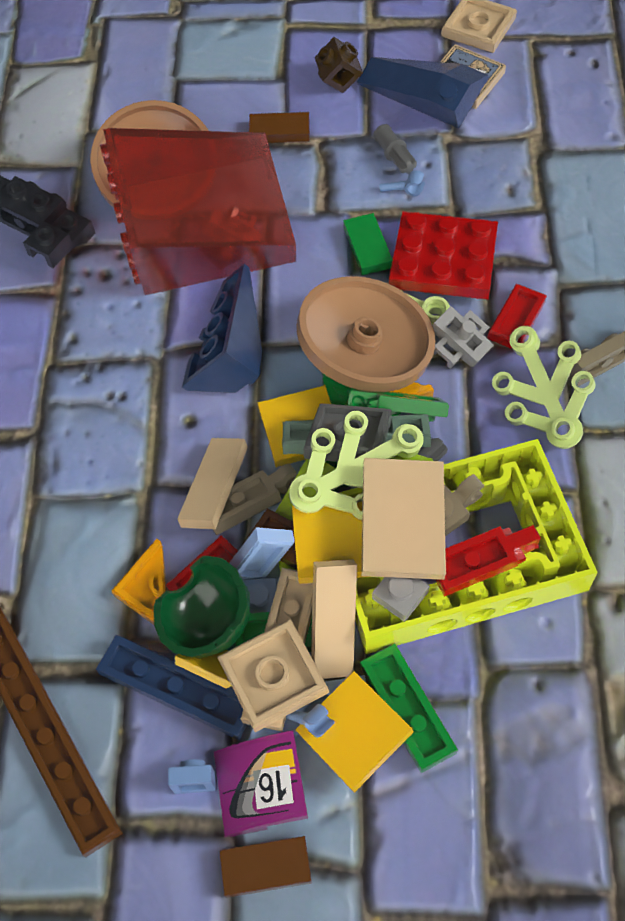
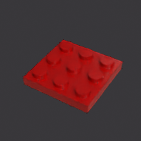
M402 211L389 284L399 290L489 300L498 221Z

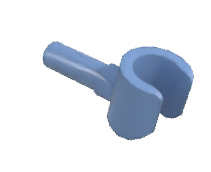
M418 170L411 171L407 181L380 184V192L405 190L411 196H418L425 185V182H422L424 174Z
M317 704L308 714L294 711L286 716V719L304 725L317 738L321 737L335 723L334 720L327 716L328 710L321 704Z

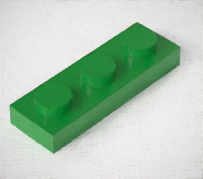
M396 644L360 662V667L372 689L413 729L414 732L404 742V745L420 773L457 754L458 749Z

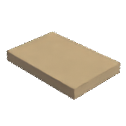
M364 458L361 576L444 580L446 576L444 462Z

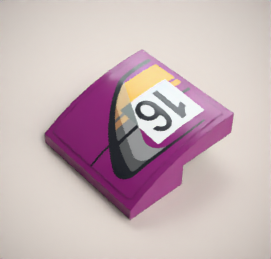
M293 730L248 740L214 752L226 838L268 830L267 826L308 819Z

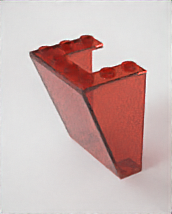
M128 128L103 129L106 143L100 144V148L108 171L107 179L111 194H114L116 200L120 201L113 203L118 224L125 223L126 232L120 233L123 249L127 256L135 285L142 284L145 296L226 278L244 263L249 266L250 272L296 262V242L265 133Z

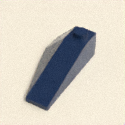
M371 57L357 83L362 87L459 129L489 76L458 63Z
M245 263L228 276L219 289L210 310L215 316L210 320L207 327L202 329L199 335V339L203 341L198 354H191L187 363L182 388L187 391L236 393L247 384H253L260 376L262 346L250 268Z

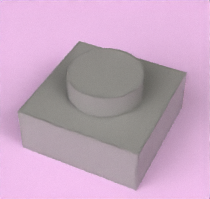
M384 577L372 592V599L405 622L428 594L430 586L417 578Z

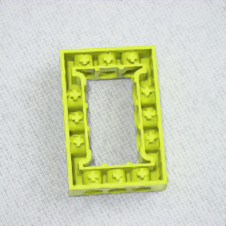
M538 439L444 464V485L453 493L466 478L474 474L484 484V487L479 490L483 496L475 503L466 507L469 512L511 501L522 529L534 525L541 538L538 544L539 547L532 552L524 554L526 561L517 567L448 596H443L437 582L429 584L428 594L405 622L372 599V592L384 577L357 578L355 622L365 654L384 650L393 644L398 646L589 591L597 575V570ZM354 488L340 492V494L355 498L358 494L363 493V489Z

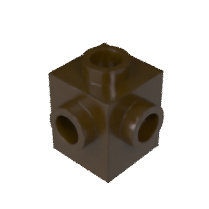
M333 37L314 57L319 69L318 75L322 81L344 93L363 74L357 58L358 51L351 43L347 41L344 43L336 37Z

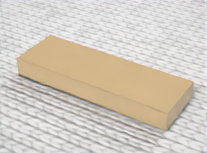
M211 438L177 518L181 528L216 530L248 448L245 439Z
M353 559L313 563L311 658L323 679L348 677L353 672L357 564Z

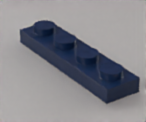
M115 635L96 668L100 675L237 740H240L247 724L241 721L243 708L233 688L221 687L176 665L175 661L118 635Z

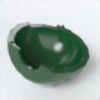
M202 556L190 567L192 570L191 578L183 587L174 591L166 590L155 600L154 627L160 641L173 653L199 659L218 654L228 649L237 641L249 621L250 592L242 576L226 560L212 556Z

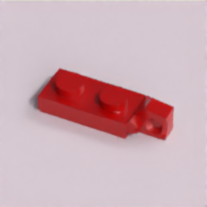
M534 525L512 533L510 527L502 529L501 526L445 548L446 576L444 580H435L443 596H448L517 567L526 561L524 554L539 547L538 544L541 538Z

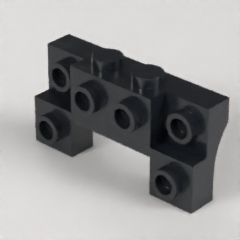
M0 175V222L29 236L23 242L29 256L34 257L39 253L45 257L48 266L54 268L72 249L86 244L95 235L92 221L67 209V204L60 195L56 193L51 194L41 189L32 181L27 182L17 176L9 180Z

